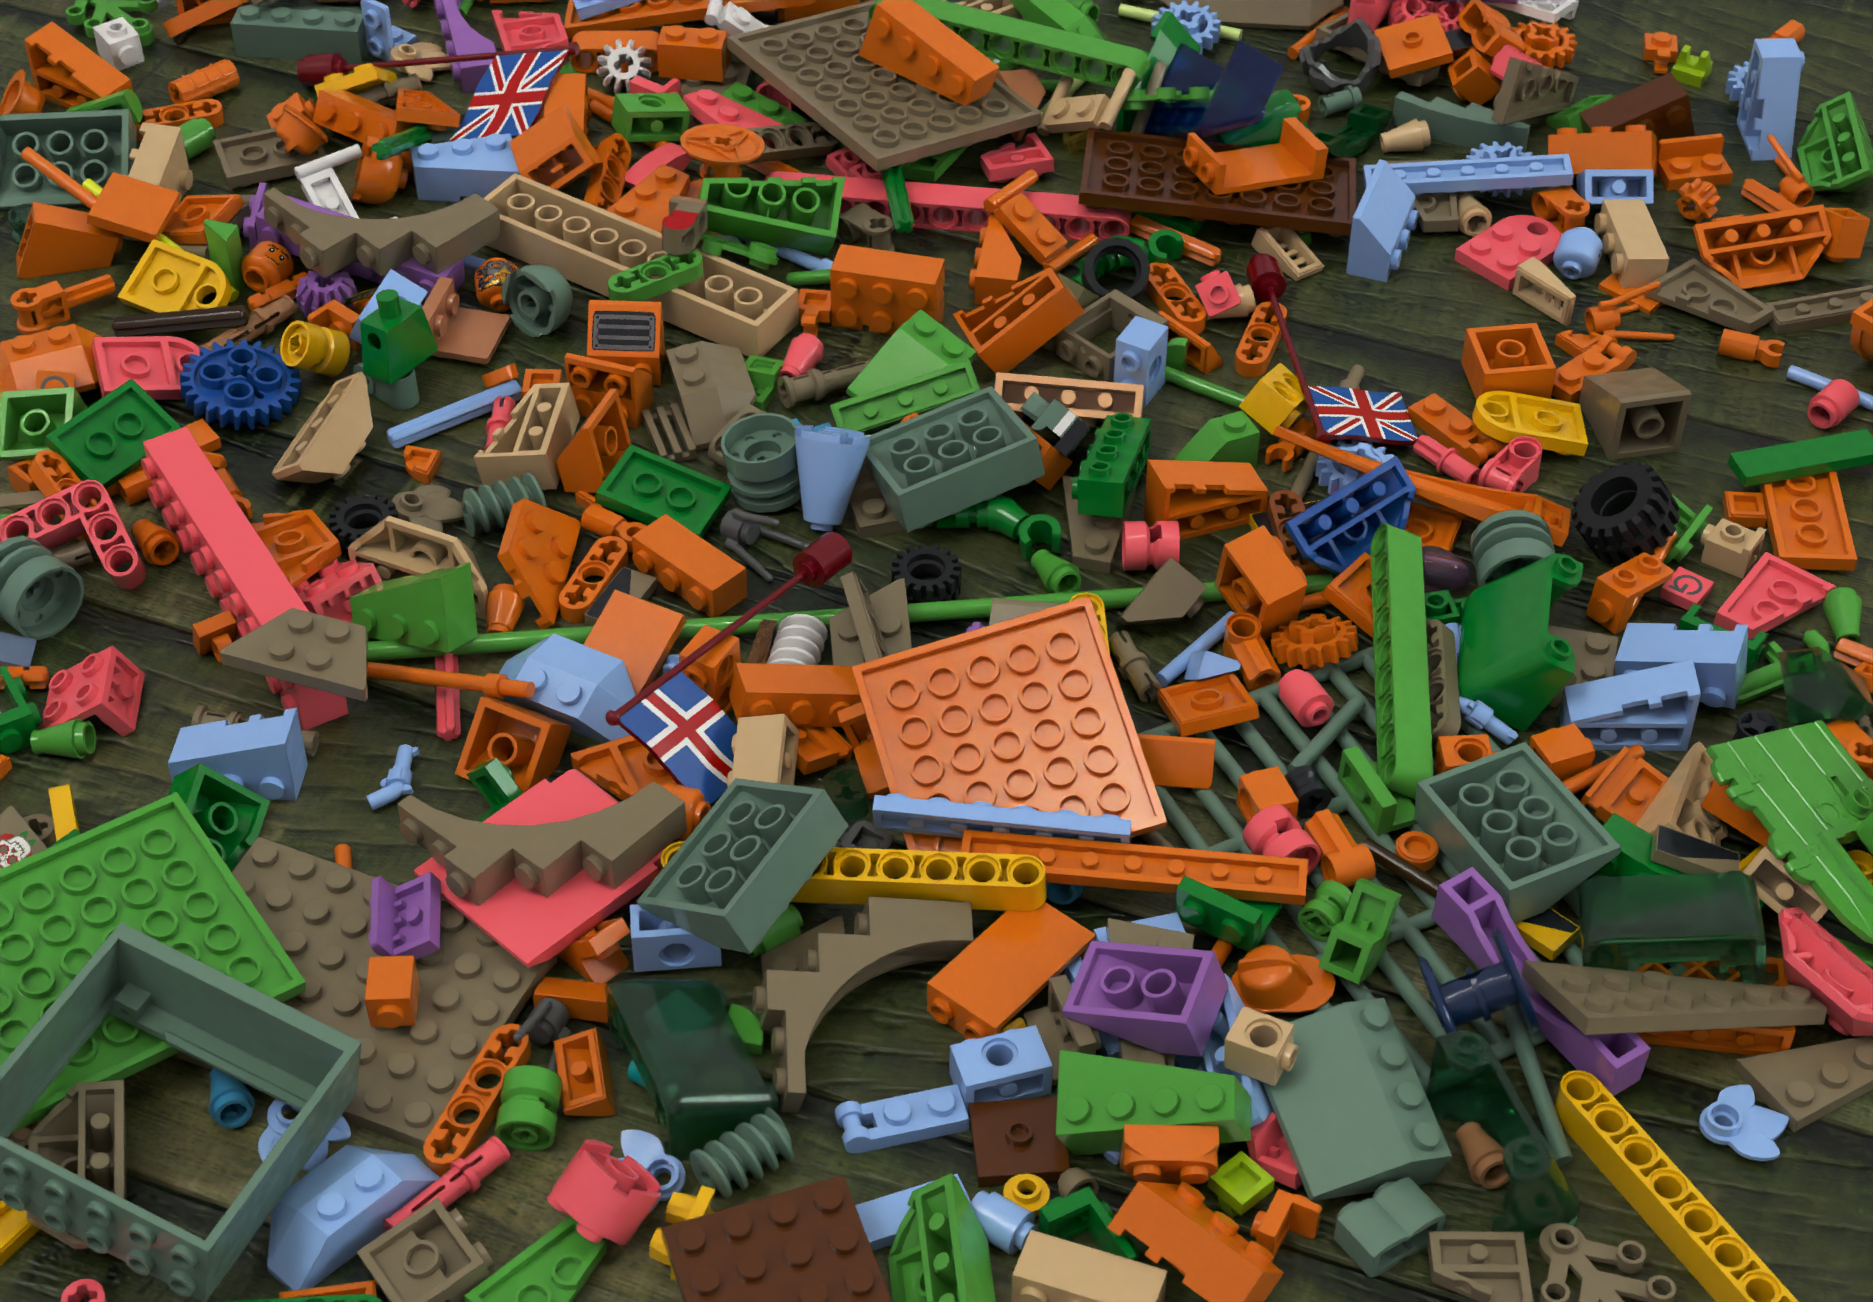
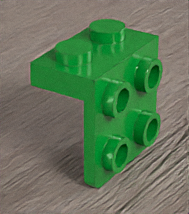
M1187 876L1183 877L1176 888V912L1181 921L1248 952L1258 946L1285 904L1235 899Z

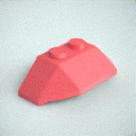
M1800 907L1783 908L1778 914L1785 978L1793 985L1808 989L1815 999L1827 1007L1826 1014L1829 1015L1827 1021L1838 1032L1846 1036L1850 1034L1852 1036L1873 1035V970Z

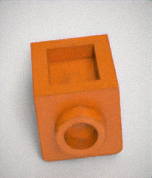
M335 299L307 316L308 323L344 332L349 339L351 349L358 351L362 348L360 343L349 337L360 315Z

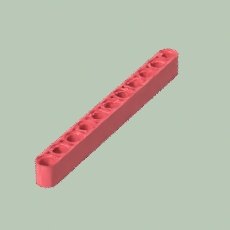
M774 171L765 177V180L768 177H781V180H801L802 177H816V180H832V177H845L840 215L857 204L864 203L873 210L892 218L883 179ZM905 181L914 218L912 227L980 233L981 226L987 227L989 215L993 213L988 212L984 208L983 201L1000 189ZM1022 191L1025 197L1066 240L1080 241L1090 233L1095 234L1099 242L1112 236L1121 235L1128 237L1132 213L1106 207L1093 209L1087 205L1078 204L1079 195ZM1001 223L1007 235L1013 236Z

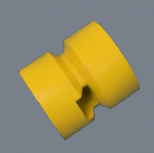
M297 320L285 329L280 343V354L282 361L287 366L306 371L310 369L312 372L333 377L344 370L350 355V343L344 332Z

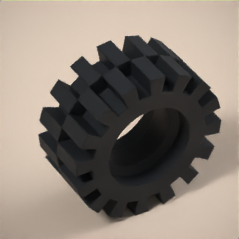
M364 493L357 494V500H353L351 496L344 498L345 505L338 502L335 505V510L330 511V519H328L329 528L339 540L342 552L341 557L346 554L347 560H350L348 553L350 544L387 516L399 519L395 504L393 502L389 503L388 498L382 496L378 500L377 494L370 493L369 498H364ZM364 526H373L367 529H358Z
M926 543L919 544V549L915 550L914 546L911 545L907 547V554L901 550L897 553V559L894 558L892 561L891 583L905 578L908 604L959 599V594H961V562H958L956 554L951 555L950 549L945 547L942 551H939V545L933 544L931 549H927ZM923 576H929V577H934V578H936V579H933V580H920V579H917V578H918V577H923Z

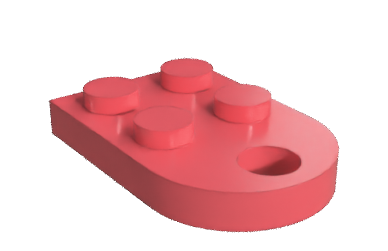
M1530 215L1509 216L1456 248L1454 260L1509 291L1514 287L1517 266L1531 257L1540 260L1545 266L1553 262V255L1561 234L1552 223L1545 219Z
M173 336L93 337L92 351L102 398L132 378L153 400L183 399L181 398L180 373H183L182 365L183 363H190L189 356L191 354L200 356V347L196 344Z

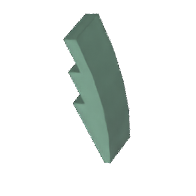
M1403 91L1396 95L1394 99L1392 125L1398 127L1414 119L1418 121L1426 120L1432 139L1479 150L1481 143L1492 146L1493 141H1496L1499 146H1504L1506 142H1510L1515 147L1523 146V153H1526L1530 125L1520 121L1504 125L1492 121L1494 111L1473 102L1464 108L1439 97H1436L1431 102H1427Z

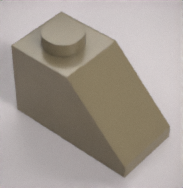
M1170 557L1158 569L1116 622L1121 626L1176 622L1184 615L1191 618L1205 602L1201 594L1207 586Z

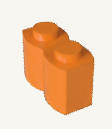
M1471 0L1458 14L1459 24L1465 32L1471 35L1475 48L1492 59L1507 44L1521 52L1524 51L1523 40L1516 32L1511 30L1507 17L1484 2Z

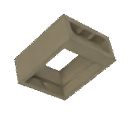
M1114 289L1086 307L1082 315L1056 334V355L1098 381L1114 382L1115 351L1108 354L1089 341L1110 327L1122 333L1133 320V316H1139L1168 326V320Z

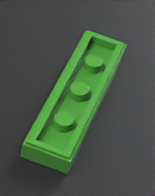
M970 359L831 404L830 409L837 428L864 432L865 435L898 424L906 416L914 412L921 415L980 391V387Z

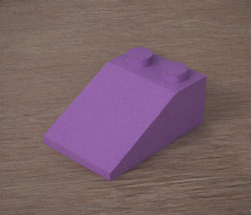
M1091 941L1062 1013L1064 1017L1159 1053L1202 1057L1229 985L1214 951Z

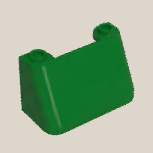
M1551 554L1482 585L1470 594L1464 604L1457 660L1459 696L1471 699L1474 702L1480 700L1494 710L1493 715L1503 723L1522 732L1527 730L1574 675L1575 654L1572 647L1565 639L1548 633L1550 608L1566 589H1573L1580 583L1583 563L1576 561L1568 555Z

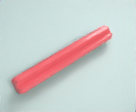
M444 653V656H436L435 670L459 673L458 655L453 656L451 653ZM435 686L437 736L443 738L444 741L459 739L461 735L459 689Z

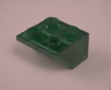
M1812 647L1778 652L1783 692L1790 724L1798 723V725L1838 717L1844 721H1853L1863 718L1865 714L1873 713V703L1866 679L1822 648Z

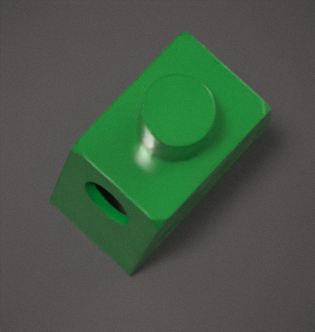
M386 289L377 293L378 309L362 319L360 332L364 375L392 385L437 352L438 347L424 310L415 303L399 298L396 290Z

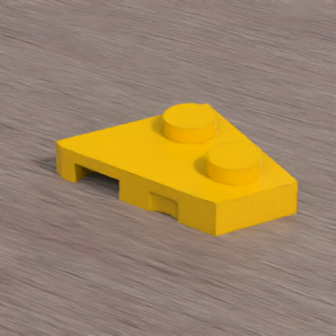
M366 63L354 67V73L343 76V73L325 76L323 78L324 82L314 85L317 97L319 90H345L355 94L381 85L382 82L387 80L389 82L396 81L397 76L395 72L373 66V63Z

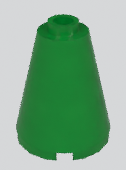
M1288 89L1277 90L1216 135L1217 143L1252 147L1280 143L1283 119L1295 117L1300 121L1297 113L1302 112ZM1307 122L1302 123L1309 130Z

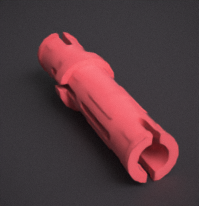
M491 1136L488 1138V1141L465 1159L457 1158L450 1164L451 1170L421 1191L393 1215L383 1220L386 1231L437 1197L443 1206L447 1208L466 1192L474 1193L481 1187L480 1181L511 1159L504 1143L496 1136Z

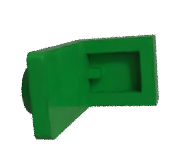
M6 665L0 667V679L12 709L0 713V754L4 756L31 746V733L33 730H37V725L42 724L35 703L33 701L26 703L25 701L28 699V695L19 676L12 678Z
M497 757L478 764L466 774L491 807L476 820L478 822L485 821L523 794L514 782L511 770L506 765L500 763Z
M1089 1186L1066 1197H1056L1040 1208V1233L1068 1241L1088 1231L1102 1251L1139 1261V1252L1133 1239L1129 1235L1123 1236V1234L1119 1237L1107 1228L1114 1218L1113 1213L1104 1200L1099 1201Z

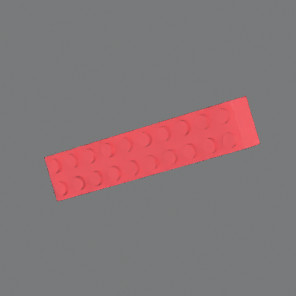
M187 427L144 441L143 446L146 457L141 459V464L146 477L152 482V486L147 488L150 500L155 509L161 507L162 516L168 530H176V536L182 552H190L191 563L198 576L204 574L205 584L210 596L213 599L217 597L220 599L219 604L222 612L230 610L236 621L238 639L291 608L308 611ZM265 676L273 694L280 693L284 711L297 708L300 726L303 730L312 729L349 714L345 696Z

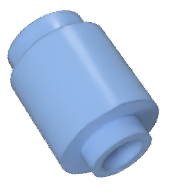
M982 1190L976 1194L970 1203L987 1236L988 1242L1010 1255H1014L1023 1249L1030 1230L1037 1231V1226L1034 1225V1213L997 1192L989 1194Z

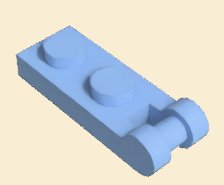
M958 1084L859 1104L856 1101H846L838 1105L834 1111L838 1126L844 1128L845 1131L842 1135L845 1149L851 1154L864 1153L969 1130V1117ZM865 1125H874V1128L870 1129L864 1127Z

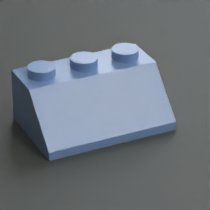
M1379 159L1353 216L1346 274L1387 283L1391 271H1397L1399 268L1402 250L1406 251L1411 231H1414L1417 225L1419 211L1414 210L1416 196L1385 160Z

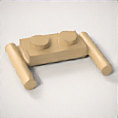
M1125 68L1111 99L1105 94L1067 97L1074 80L1072 77L1062 75L1043 114L1041 124L1036 129L1037 132L1043 136H1048L1050 132L1088 130V128L1111 130L1137 73L1133 69Z

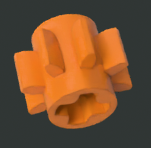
M1697 178L1692 183L1686 182L1678 189L1682 197L1675 203L1678 205V209L1683 217L1690 220L1695 219L1696 223H1699L1704 218L1710 219L1718 211L1715 204L1721 197L1718 196L1717 189L1712 183L1701 181L1700 178Z

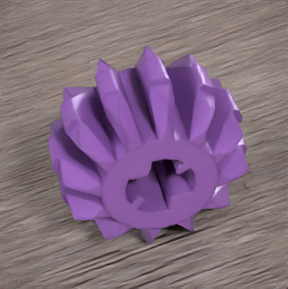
M308 271L307 277L299 278L296 293L297 304L300 306V310L304 313L305 318H307L310 313L333 299L343 304L347 298L357 295V288L354 285V280L350 278L349 273L346 271H337L326 278L317 272ZM353 303L346 306L354 311Z

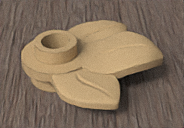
M418 42L412 45L400 44L393 47L390 52V59L392 61L447 56V54L442 52V47L428 42ZM451 63L394 68L408 75L416 73L420 80L431 82L433 77L432 71L451 70Z

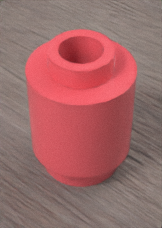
M1832 380L1810 400L1807 410L1809 420L1813 425L1821 429L1837 426L1858 407L1860 402L1859 393L1846 380Z
M1295 669L1286 673L1281 678L1278 684L1280 700L1303 727H1315L1328 720L1334 708V701L1311 673Z

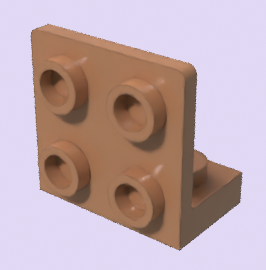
M440 276L422 307L438 347V351L431 356L488 364L510 324V316L459 307L460 299L459 295L455 294L453 278Z

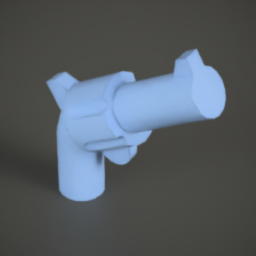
M1459 696L1460 713L1465 715L1464 719L1478 730L1484 728L1507 746L1518 737L1517 732L1493 715L1494 710L1480 700L1474 702L1471 699Z
M406 744L399 746L393 768L389 769L387 778L382 779L380 782L382 789L366 795L373 811L397 800L402 795L413 794V788L411 787L413 773L410 769L413 757L420 753L419 747H412Z

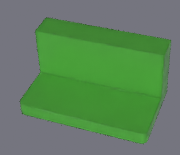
M1358 746L1344 749L1337 778L1375 834L1378 836L1417 824L1414 819L1415 806L1408 797L1387 789L1378 776L1377 761L1369 763Z

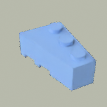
M1627 623L1615 659V676L1693 659L1701 691L1699 702H1703L1710 707L1735 709L1747 671L1748 625L1736 624L1734 631H1713L1712 624H1699L1698 630H1677L1676 624Z
M297 708L286 709L283 716L266 719L262 714L251 715L248 722L231 725L227 720L182 727L168 761L172 782L174 776L201 763L266 799L296 801L308 766Z

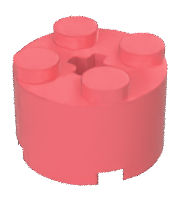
M587 1139L553 1186L547 1201L558 1211L569 1214L578 1222L576 1230L587 1240L593 1243H600L604 1237L618 1245L626 1246L660 1198L661 1193H657L660 1185L645 1167L627 1155L621 1161L609 1155L614 1148L613 1146L598 1140Z

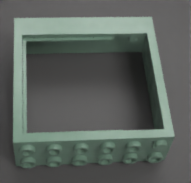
M120 923L0 1066V1198L14 1210H26L41 1218L51 1229L57 1232L66 1231L84 1240L86 1245L95 1252L101 1254L109 1253L125 1261L136 1273L141 1275L150 1274L167 1283L177 1294L184 1297L193 1296L202 1302H206L355 1097L362 1042ZM109 1013L165 1041L166 1044L300 1110L206 1240L7 1139Z

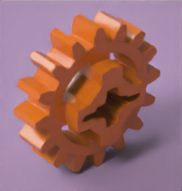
M1530 19L1527 25L1518 22L1517 28L1511 27V30L1516 32L1523 40L1524 51L1522 53L1546 67L1553 68L1556 65L1559 68H1564L1565 62L1571 63L1573 56H1575L1577 45L1575 34H1568L1569 28H1560L1557 22L1549 25L1543 20L1541 23H1537Z
M1311 614L1303 620L1290 621L1289 626H1279V632H1272L1271 634L1273 658H1277V663L1279 664L1287 662L1290 668L1300 664L1303 669L1317 670L1330 662L1334 664L1339 663L1340 657L1350 658L1352 657L1351 652L1358 650L1356 625H1352L1351 620L1341 621L1340 616L1327 619L1325 614Z

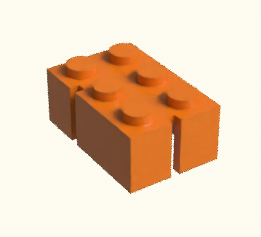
M840 244L830 269L831 326L863 330L864 325L869 326V332L893 335L902 324L920 309L938 323H942L944 318L945 290L943 288L945 285V259Z

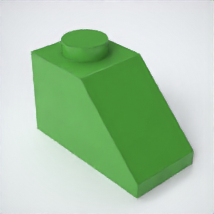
M1243 410L1210 419L1174 457V460L1250 463L1252 467H1256L1260 431Z

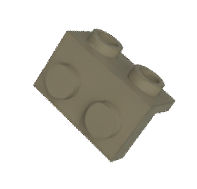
M1066 974L1049 978L1048 1006L1024 1013L1026 1027L1036 1025L1053 1065L1052 1085H1058L1060 1050L1096 1055V1051L1101 1049L1098 1029L1064 1017L1062 1013L1072 988Z

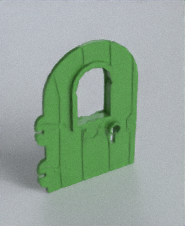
M1822 720L1709 746L1706 752L1714 761L1710 765V771L1714 779L1720 786L1729 785L1730 787L1726 789L1725 793L1731 801L1746 811H1752L1770 833V836L1767 838V844L1777 860L1787 859L1788 862L1783 865L1787 873L1797 882L1803 885H1810L1843 925L1860 939L1873 945V885L1840 845L1860 839L1857 835V827L1873 811V781L1867 777Z

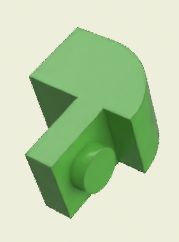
M1364 878L1357 880L1343 921L1331 929L1319 968L1356 984L1366 980L1375 970L1389 943L1393 932L1390 930L1402 894Z

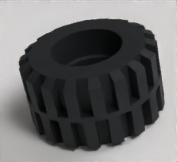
M1626 461L1620 462L1615 467L1610 465L1604 468L1603 472L1598 475L1594 474L1589 478L1590 482L1588 484L1582 485L1579 489L1580 495L1573 500L1572 504L1575 508L1571 510V517L1574 520V526L1598 559L1601 558L1607 564L1615 562L1616 565H1621L1643 552L1650 555L1655 554L1653 550L1658 546L1662 548L1667 543V537L1673 536L1676 531L1674 525L1679 523L1680 518L1677 512L1679 511V506L1658 473L1650 465H1642L1638 461H1633L1629 465Z

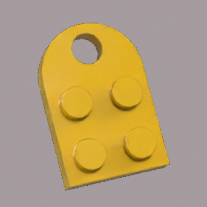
M153 239L117 297L123 304L149 314L224 307L228 305L231 297V284L226 274L216 263ZM217 293L211 303L202 304V300L207 294Z
M1508 391L1486 392L1480 395L1476 401L1472 413L1475 425L1483 433L1498 441L1510 443L1516 437L1530 436L1541 443L1543 450L1554 451L1564 456L1571 454L1584 456L1586 453L1588 440L1581 406L1578 403Z

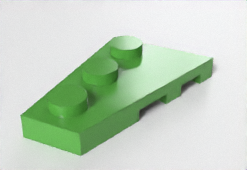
M569 1216L464 1295L465 1302H572L606 1254V1240L602 1238L600 1243H593L587 1240L576 1230L578 1222Z

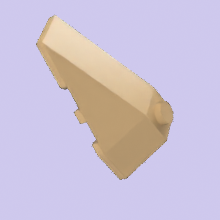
M1700 741L1690 748L1639 819L1636 826L1653 835L1658 824L1721 847V839L1728 836L1727 826L1721 822V819L1701 807L1714 782V777L1710 771V765L1714 761L1707 754V749Z

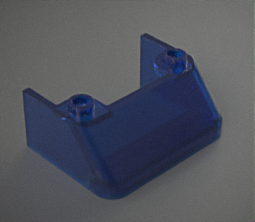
M1239 40L1224 70V68L1189 46L1180 43L1161 87H1176L1177 91H1182V95L1189 94V87H1210V90H1212L1217 83L1218 85L1209 102L1155 103L1144 132L1149 135L1174 138H1188V133L1194 132L1199 138H1206L1248 128L1253 124L1256 125L1265 115L1266 103L1284 66L1246 42Z

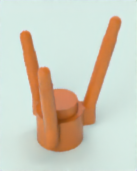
M1769 134L1767 139L1779 156L1774 161L1785 174V177L1779 183L1780 193L1777 194L1800 208L1804 207L1812 200L1815 190L1805 181V176L1798 171L1775 137Z
M1655 281L1613 299L1598 302V306L1586 308L1584 318L1588 333L1590 334V331L1602 336L1607 333L1616 339L1673 341L1675 339L1674 334L1615 330L1616 327L1620 326V315L1639 309L1638 304L1619 308L1616 306L1659 288L1660 282Z

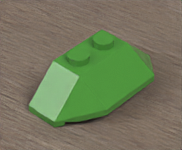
M1849 91L1818 105L1814 113L1816 117L1808 125L1797 146L1805 181L1814 188L1815 192H1850L1859 187L1867 186L1873 182V148L1852 93Z
M950 1173L912 1191L907 1204L910 1209L898 1228L888 1255L892 1302H996L987 1236L957 1177Z

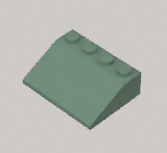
M281 0L273 5H269V3L254 5L253 1L239 5L230 23L236 56L300 60L311 54L338 52L348 64H362L368 51L362 7L360 4Z
M129 109L0 115V210L31 209L33 202L58 207L86 206L23 160L21 153L27 147L32 148L81 185L86 179L90 178L104 188L113 172L129 175L134 163L133 160H130L129 155L132 148L137 149V127Z
M992 386L872 434L864 459L892 514L907 533L915 529L924 528L929 523L946 516L960 513L963 509L982 501L991 500L1008 490L1027 485L1032 480L1045 475L1037 437Z
M1526 742L1417 782L1414 815L1416 822L1427 834L1436 840L1439 849L1460 873L1473 867L1501 895L1514 924L1546 911L1621 852V846Z
M735 778L637 900L640 908L719 948L751 953L762 942L764 935L778 917L786 911L789 903L801 887L812 877L814 870L828 852L836 846L838 839L848 828V824L825 789Z
M1377 998L1344 1002L1289 1022L1294 1024L1293 1044L1299 1046L1295 1064L1290 1072L1283 1071L1275 1086L1262 1083L1309 1200L1317 1201L1375 1192L1387 1181L1392 1180L1395 1182L1406 1177H1410L1417 1185L1430 1184L1450 1160L1452 1154L1385 999Z

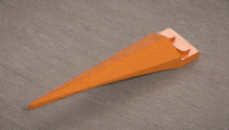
M1276 426L1273 433L1274 436L1363 475L1383 464L1382 462L1344 451L1281 426ZM1405 469L1416 488L1415 498L1476 525H1479V523L1491 515L1503 511L1525 510L1538 514L1547 522L1553 544L1562 547L1569 534L1571 509L1537 494L1472 485Z

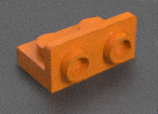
M1719 133L1660 140L1657 147V174L1666 190H1678L1686 182L1692 183L1697 178H1700L1701 181L1712 183L1714 186L1731 184L1733 172L1721 154L1725 140L1723 135Z

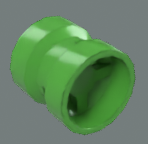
M1323 881L1313 892L1312 900L1305 903L1299 911L1298 921L1300 926L1311 937L1321 941H1328L1332 927L1344 919L1352 892L1339 882Z

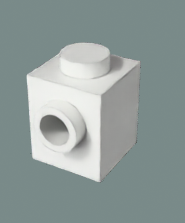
M123 17L93 27L98 54L120 71L145 62L140 36Z

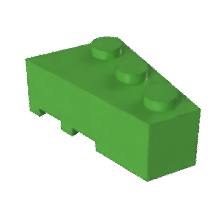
M471 562L448 569L433 570L421 575L414 574L379 582L350 597L352 622L366 626L369 638L389 640L400 644L449 653L478 637Z

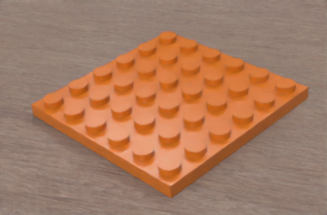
M1090 596L851 666L890 793H900L909 798L924 800L941 797L954 803L964 804L982 801L990 803L995 807L1005 808L1029 806L1037 811L1055 813L1060 810H1071L1079 815L1096 817L1103 814H1113L1122 819L1131 820L1130 838L1167 827V820ZM902 832L907 850L961 852L963 838Z

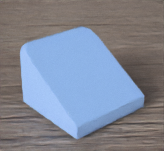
M1207 650L1194 651L1191 653L1184 679L1200 680L1240 669L1241 664L1237 660Z

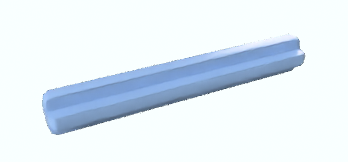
M510 380L391 427L387 430L388 441L394 449H399L492 412L493 401L499 396L502 399L501 406H503L504 396L511 397L517 402L522 399L521 386L516 380Z

